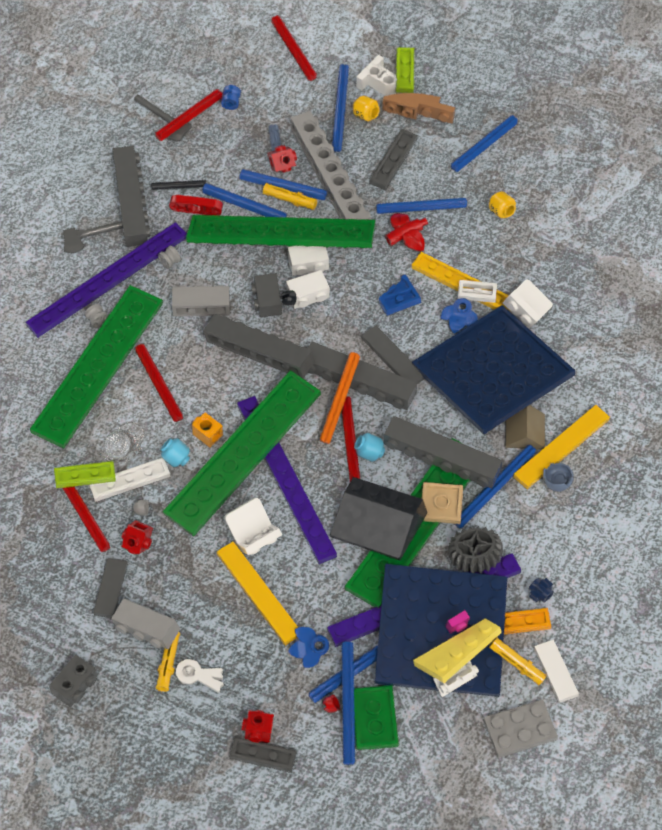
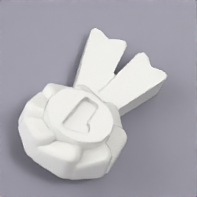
M186 659L177 665L176 676L182 684L192 685L199 681L217 693H220V688L224 686L223 682L218 681L223 680L222 668L201 669L199 663L191 659Z

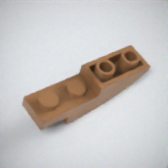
M400 93L387 95L383 98L384 111L402 115L406 118L417 119L419 114L451 124L455 118V107L440 103L441 97L420 93Z

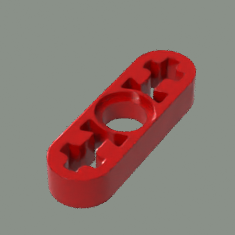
M173 195L171 196L169 207L176 212L221 215L223 203L217 199Z

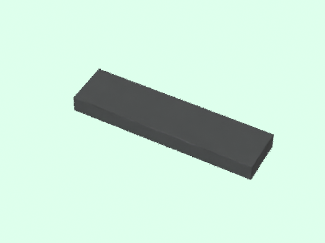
M401 129L370 178L369 184L386 191L417 141L418 135Z
M377 325L361 335V339L395 374L415 381L417 384L425 379L412 364V361Z

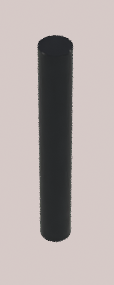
M206 180L151 183L152 190L200 188L205 185Z

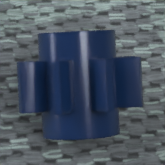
M540 578L535 579L529 586L531 591L529 597L536 603L538 601L547 602L554 594L552 590L553 583L547 578L544 580Z

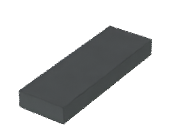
M107 558L93 611L95 616L112 618L116 612L128 566L127 561Z
M235 737L230 759L292 773L297 751L260 742L254 743L247 739Z

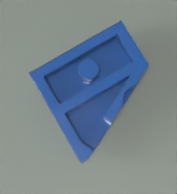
M406 274L401 277V281L397 285L393 284L386 293L379 297V304L387 316L421 303V297Z

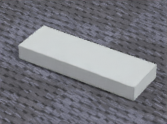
M554 640L534 646V651L558 702L561 703L578 697L579 693Z

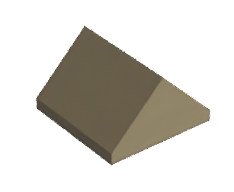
M529 405L507 419L506 448L524 449L527 445H532L535 449H544L545 414Z

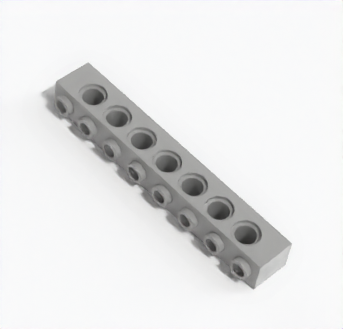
M311 111L291 117V130L323 189L327 190V196L339 218L372 220L370 212L364 208L362 198L356 194L355 185L350 183L347 171L342 169L340 158L335 156L332 144L327 142L325 131L320 129L317 117H314Z

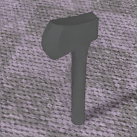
M137 94L134 100L166 122L169 123L175 119ZM186 123L168 136V138L181 142L185 134L192 128V124Z
M120 221L86 230H75V227L63 230L64 252L77 253L85 247L81 239L122 229L123 222Z

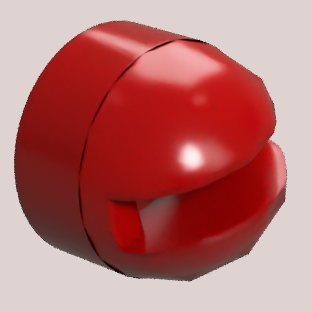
M335 695L328 696L323 700L322 705L326 706L324 710L327 713H334L340 710V703Z

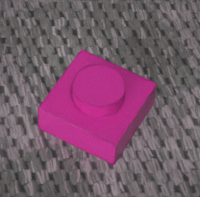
M463 611L448 620L446 628L451 634L454 631L458 633L468 626L469 615L466 611Z

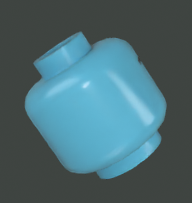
M370 433L360 435L355 442L354 448L357 455L371 462L381 458L385 452L383 440Z
M169 438L160 449L162 451L161 457L172 467L184 466L190 459L188 456L190 452L189 447L178 438L173 440Z

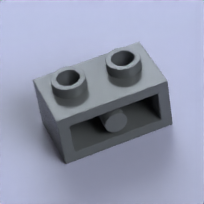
M277 273L254 276V283L251 284L252 295H256L257 298L254 299L255 311L259 310L260 317L282 315V302Z
M75 654L49 685L51 694L69 707H72L74 703H78L82 699L83 692L88 687H92L96 682V669Z

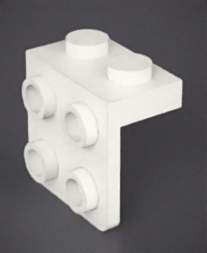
M525 280L503 302L529 329L552 307V302L530 280Z
M258 498L249 500L227 513L224 517L238 548L247 555L256 554L260 551L261 547L276 542L277 538L282 535L280 529L271 524Z

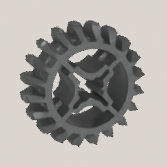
M470 526L468 530L462 528L461 533L456 532L455 537H451L448 554L453 566H456L458 570L463 569L464 572L471 571L472 573L479 571L482 574L483 570L489 572L490 567L496 568V564L500 563L503 554V544L493 529L488 531L487 527L480 529L479 526L476 528H471Z

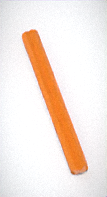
M350 352L335 393L320 436V441L329 444L331 442L360 359L359 354L355 352Z

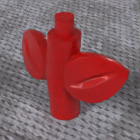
M393 214L390 224L395 229L385 235L389 246H393L403 240L408 248L420 252L424 251L425 242L420 231L423 230V226L428 224L427 219L419 220L417 218L410 221V217L407 214Z

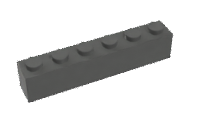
M134 145L112 148L126 247L140 246L148 241L147 237H151L150 227L145 225V222L149 221L147 211H143V207H146L145 196H141V192H144L143 181L139 182V178H142L141 167H137V163H140L139 152L135 153Z
M215 314L203 330L208 343L286 373L291 370L303 379L315 363L312 350L309 348L298 346L289 340L285 341L274 334L264 333L258 328H251L242 322H235L226 316Z
M311 341L308 348L312 350L315 363L308 373L319 375L327 381L339 383L349 356ZM359 360L350 388L357 390L360 394L372 396L380 402L392 404L398 409L408 410L417 393V382Z
M393 416L384 433L383 443L388 448L397 449L409 457L421 459L426 464L438 466L443 471L455 473L462 479L477 482L482 487L492 489L502 469L503 460L396 416Z

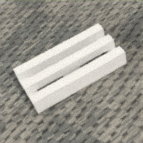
M460 280L458 299L465 298L471 301L495 303L497 283Z

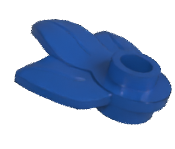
M460 298L453 305L446 306L441 313L442 320H449V327L453 334L459 332L465 326L468 327L478 321L476 313L472 311L471 302L465 298ZM463 304L466 308L461 310L459 306Z
M296 628L295 633L299 640L292 644L288 652L295 658H303L304 668L314 667L319 663L320 657L327 653L329 641L325 636L317 635L312 628ZM317 642H321L323 644V647L321 649H317L315 647V644Z

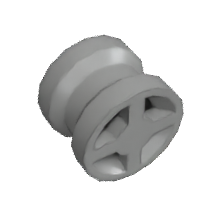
M173 246L167 247L165 252L158 254L160 262L167 269H170L174 263L181 261L178 251Z
M94 304L86 310L85 317L91 320V325L94 328H98L105 322L108 314L103 312L100 304Z

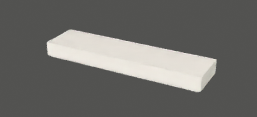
M160 458L115 473L116 482L90 484L89 487L95 502L168 478L170 477V472L165 460Z

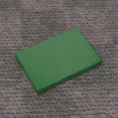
M393 685L354 688L356 750L399 747Z

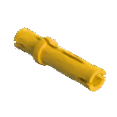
M268 183L263 188L264 195L293 203L294 206L306 207L313 211L317 206V199L307 197L301 192H292Z
M180 632L176 635L169 649L164 648L161 665L158 666L157 670L159 672L156 685L158 691H169L171 675L174 674L175 670L173 664Z
M498 637L489 645L490 649L515 666L520 674H525L537 685H540L546 678V674L537 669L532 664V661L520 656Z

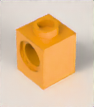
M205 412L193 421L192 432L195 437L211 448L223 436V426Z

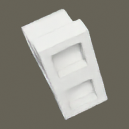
M377 55L357 75L356 88L362 91L368 85L385 96L392 95L396 92V76L384 68V58Z

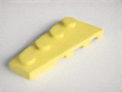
M484 619L414 659V665L442 683H445L502 633L501 628L491 621Z

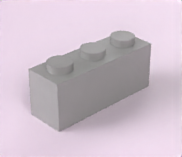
M229 286L172 287L173 316L230 315Z
M126 599L122 600L111 618L116 626V630L123 634L128 632L139 641L147 640L156 648L163 647L169 649L180 630L175 619Z

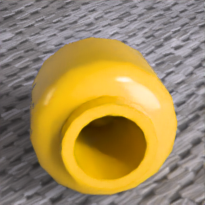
M366 95L360 96L353 103L354 115L362 120L371 121L379 114L378 102Z
M500 191L491 196L489 209L498 217L507 218L514 214L516 201L504 191Z

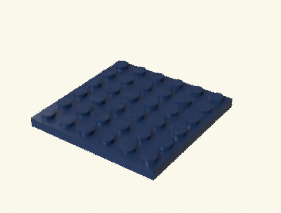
M503 305L412 361V364L422 376L483 435L575 376V369Z
M385 564L374 684L439 691L433 680L434 677L415 667L413 660L484 619L500 626L502 633L497 637L503 642L508 577ZM466 611L470 617L468 626L461 632L457 633L454 631L450 634L446 628L448 620ZM491 642L470 660L472 666L475 665L478 668L477 676L451 692L500 696L502 657L489 648Z

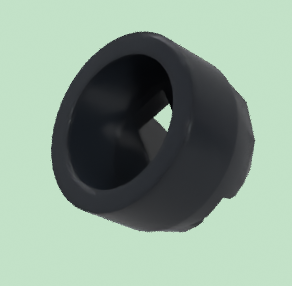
M294 290L284 291L280 296L283 299L281 302L284 305H295L297 297Z

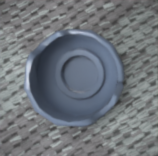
M551 463L547 469L544 468L543 470L544 483L553 491H564L574 481L573 471L568 465L563 463Z

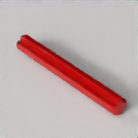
M279 15L273 16L271 18L272 24L309 81L315 80L317 73Z
M219 89L211 92L155 133L156 139L163 141L220 100L222 92Z
M144 344L137 345L135 347L136 353L173 421L178 422L182 420L183 414Z
M346 396L341 411L349 479L351 482L353 477L360 479L358 455L354 448L356 437L351 398Z
M75 486L63 488L101 552L109 550L110 544Z

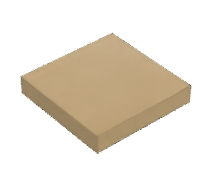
M423 482L422 499L428 512L423 521L460 524L463 485Z

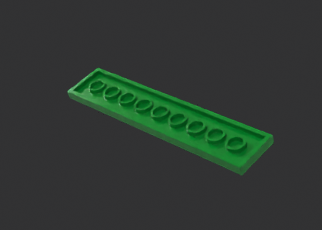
M192 215L186 239L187 243L196 244L221 243L232 245L372 248L376 220Z
M132 285L128 287L30 428L32 434L63 449L66 447L163 305V300Z
M290 370L163 510V514L194 537L321 395V391Z
M432 465L411 496L422 499L423 482L463 485L464 491L471 480L462 479L455 473L443 471L440 467ZM423 521L400 561L370 551L345 585V590L369 605L380 608L382 605L385 564L411 566L440 525V522Z

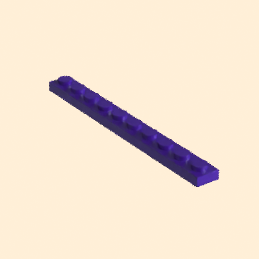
M176 222L26 321V326L39 338L157 259L158 254L165 252L167 247H175L185 240L187 233Z
M255 396L237 402V407L244 420L259 405ZM278 442L264 459L318 564L337 557V552Z
M513 553L501 557L500 563L496 564V568L490 567L489 572L483 570L482 574L510 578L520 574L521 568ZM381 606L380 608H373L328 626L327 631L335 648L341 646L343 642H351L378 631L380 627Z

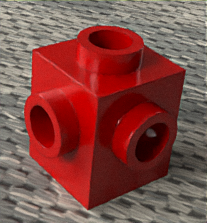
M285 145L277 146L274 151L267 153L271 169L275 172H288L292 170L291 167L296 166L297 155L290 147Z
M137 520L133 521L123 531L121 547L127 549L131 554H141L148 550L152 543L151 534L153 527Z
M249 710L248 718H243L242 723L245 739L254 743H270L274 714H268L261 710Z

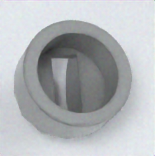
M148 500L136 501L133 506L134 513L140 516H147L149 512Z

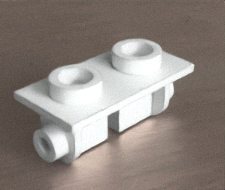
M469 661L445 683L436 678H433L443 697L476 677V673L479 671Z

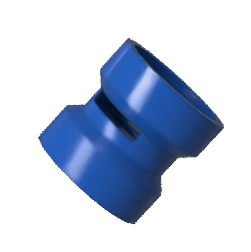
M235 85L224 87L221 100L222 107L228 110L238 108L241 95L239 87Z

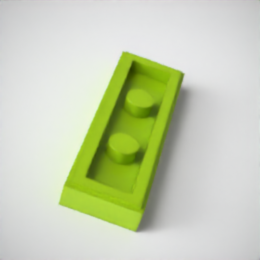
M397 47L396 93H414V48Z
M113 461L54 468L56 488L116 482Z

